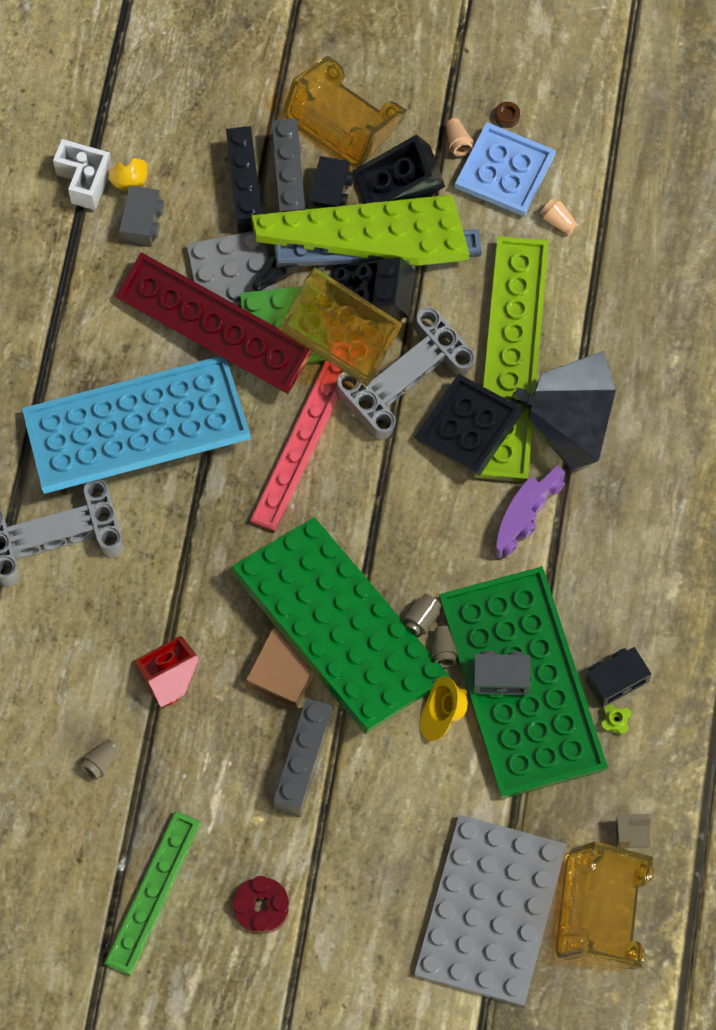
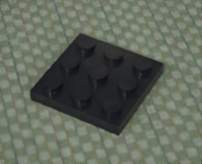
M458 373L414 438L417 442L480 476L524 411L520 406Z

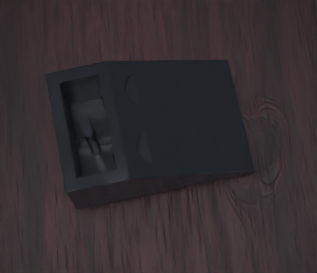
M401 257L333 266L326 313L380 320L408 318L410 315L415 270Z

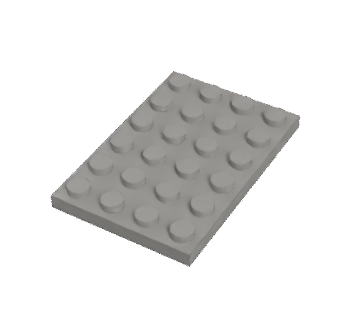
M459 815L414 977L524 1007L567 844Z

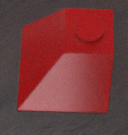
M179 636L134 660V663L159 706L163 707L175 703L186 694L199 659L185 639Z

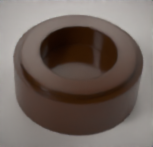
M502 102L496 107L495 121L499 126L512 128L518 124L520 109L515 103Z

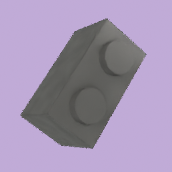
M129 186L119 230L122 243L152 247L153 239L158 238L160 223H157L158 215H163L165 205L164 200H161L159 190Z
M482 651L480 654H475L474 694L529 695L530 655H524L523 652L518 651L509 652L508 655H498L494 651Z

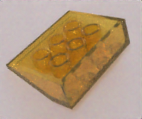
M314 268L299 288L278 330L368 386L403 324L325 273Z

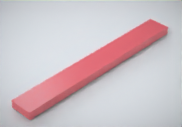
M337 341L334 342L251 517V524L273 533L276 532L339 398L335 389L338 377L342 372L352 370L359 355L358 349Z

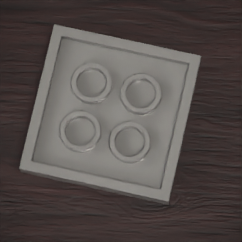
M253 231L187 244L194 282L242 308L240 293L255 291L252 289V283L269 260L266 244L256 242ZM273 283L272 285H270V286H268V287H266V288H264V289H262V290H272V289H275V285H274V283Z

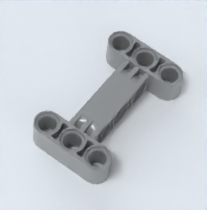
M425 307L418 312L414 328L422 341L371 382L366 384L356 372L351 370L342 372L338 377L335 388L336 394L376 439H387L393 432L396 420L388 406L442 362L456 376L458 373L465 376L472 368L475 359L474 352L434 308ZM430 319L434 325L425 326L421 320ZM446 338L451 344L448 346L441 345L438 339ZM463 357L467 360L468 364L460 365L456 362L455 358ZM351 382L355 388L347 390L342 386V383ZM368 401L372 408L363 409L360 407L359 402ZM379 420L386 421L389 424V428L381 429L377 426L376 422Z
M102 479L87 482L84 486L87 502L85 506L7 527L4 515L0 510V543L6 544L0 550V572L5 567L12 568L9 574H0V585L10 587L18 582L20 572L17 559L96 537L100 551L104 556L109 558L119 556L124 546L107 484ZM95 491L103 492L100 497L94 498L91 496ZM103 514L110 516L106 521L101 522L97 520ZM109 538L117 540L115 544L110 546L104 544Z

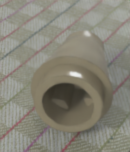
M449 626L435 628L431 659H434V663L437 665L439 663L443 668L453 667L458 659V653Z
M108 739L83 757L80 768L88 777L97 780L105 775L120 748L114 741Z

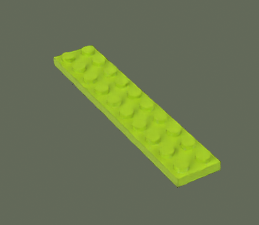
M497 236L483 387L511 401L512 394L516 391L517 387L527 390L531 395H533L536 389L549 240ZM520 406L524 411L484 471L480 476L475 474V478L526 482L528 480L533 428L529 423V416H527L529 408Z

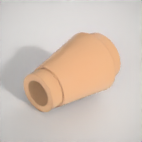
M453 118L447 121L446 130L449 150L457 157H463L471 153L474 142L460 120Z
M552 198L540 211L544 216L543 220L567 235L571 234L578 226V223L561 200L557 201L555 198Z

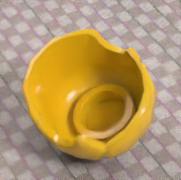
M133 158L128 166L122 165L119 161L116 166L110 168L108 179L114 187L122 191H128L129 186L143 187L147 180L148 164L144 160Z

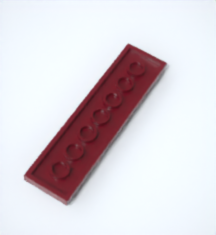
M142 252L139 254L115 296L286 394H289L314 351V348Z

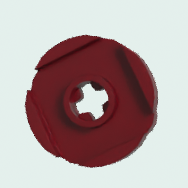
M256 876L238 888L234 897L233 908L236 920L246 931L254 934L272 933L278 930L288 918L289 899L286 890L279 882L265 876ZM258 899L260 901L267 900L266 906L268 910L264 911L261 909L258 912L255 911V902Z

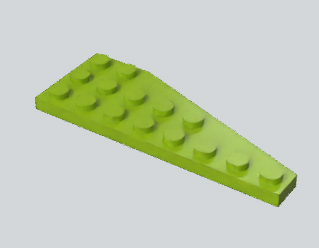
M453 195L252 215L251 218L255 240L261 243L287 246V244L291 243L304 245V249L314 250V247L328 249L329 253L368 258L371 255L385 257V259L401 257L403 260L409 261V264L417 266L469 260L470 253Z

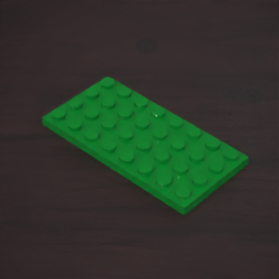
M315 517L232 565L230 572L365 734L430 693L434 687L433 683L438 678L443 676L450 677L439 663L438 665L434 663V659H431V653L414 633L405 627L406 624Z
M543 566L439 594V600L458 653V662L500 798L512 797L606 771L608 766ZM482 651H494L498 655H508L509 652L518 651L523 652L524 655H530L529 695L474 694L475 654H480Z

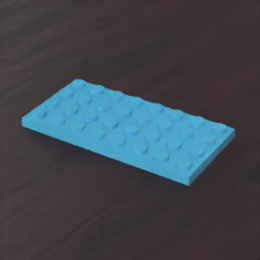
M220 356L22 408L43 494L251 439L228 362Z

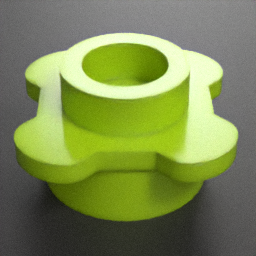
M612 704L607 705L604 709L606 717L602 721V728L606 731L610 730L611 732L625 734L629 729L627 722L628 718L631 717L630 709L626 707L623 709L615 708ZM618 717L619 721H615L614 718Z

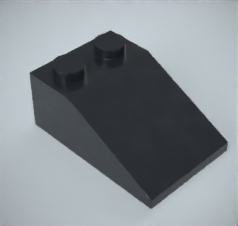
M417 134L352 170L364 204L424 198L446 187L431 146Z

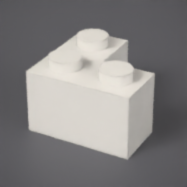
M62 139L53 159L56 175L72 179L68 188L72 204L96 210L108 180L109 170L113 167L110 152Z

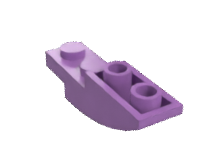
M558 465L540 483L531 476L513 498L504 515L498 533L495 554L498 560L504 555H511L518 547L517 542L523 536L528 538L534 532L537 517L535 513H538L547 503L546 499L551 494L556 495L564 487L565 471Z

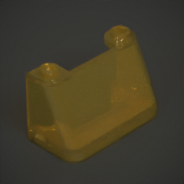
M326 56L292 80L283 108V114L285 119H297L298 130L340 160L350 161L351 167L358 168L368 161L401 124L407 110L393 101L386 102L378 110L342 85L345 76L344 69L337 61L330 56Z
M596 841L570 850L564 868L555 952L558 958L633 970L642 968L645 951L640 942L633 941L638 888L646 885L653 877L652 856Z

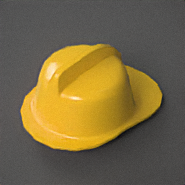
M446 676L438 678L433 683L434 687L430 691L420 718L421 733L430 741L442 738L448 731L451 723L462 719L467 711V690L457 687L455 682Z

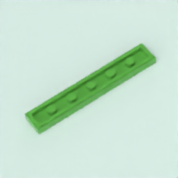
M177 811L174 812L107 956L106 966L129 976L132 975L201 825L200 821Z

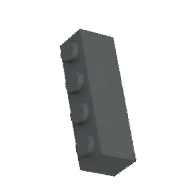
M297 119L273 120L272 129L279 212L305 210Z
M306 698L273 801L275 810L299 817L302 816L333 717V705Z

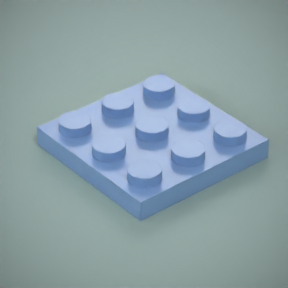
M486 122L455 182V188L525 217L556 155V150Z

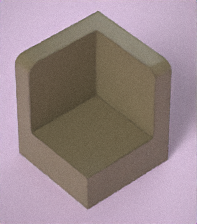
M651 814L617 815L615 821L617 849L650 847L649 825Z

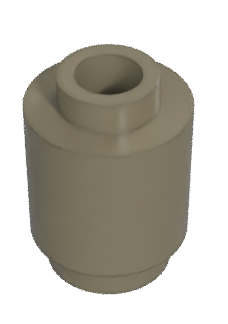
M424 594L422 598L419 597L403 618L406 623L405 627L409 628L414 635H419V633L425 635L439 616V610L442 605L434 597Z

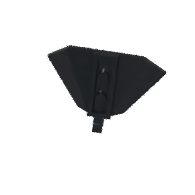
M604 351L542 373L533 395L527 390L518 387L512 394L511 402L518 406L529 408L527 415L529 416V423L572 471L598 462L616 392Z

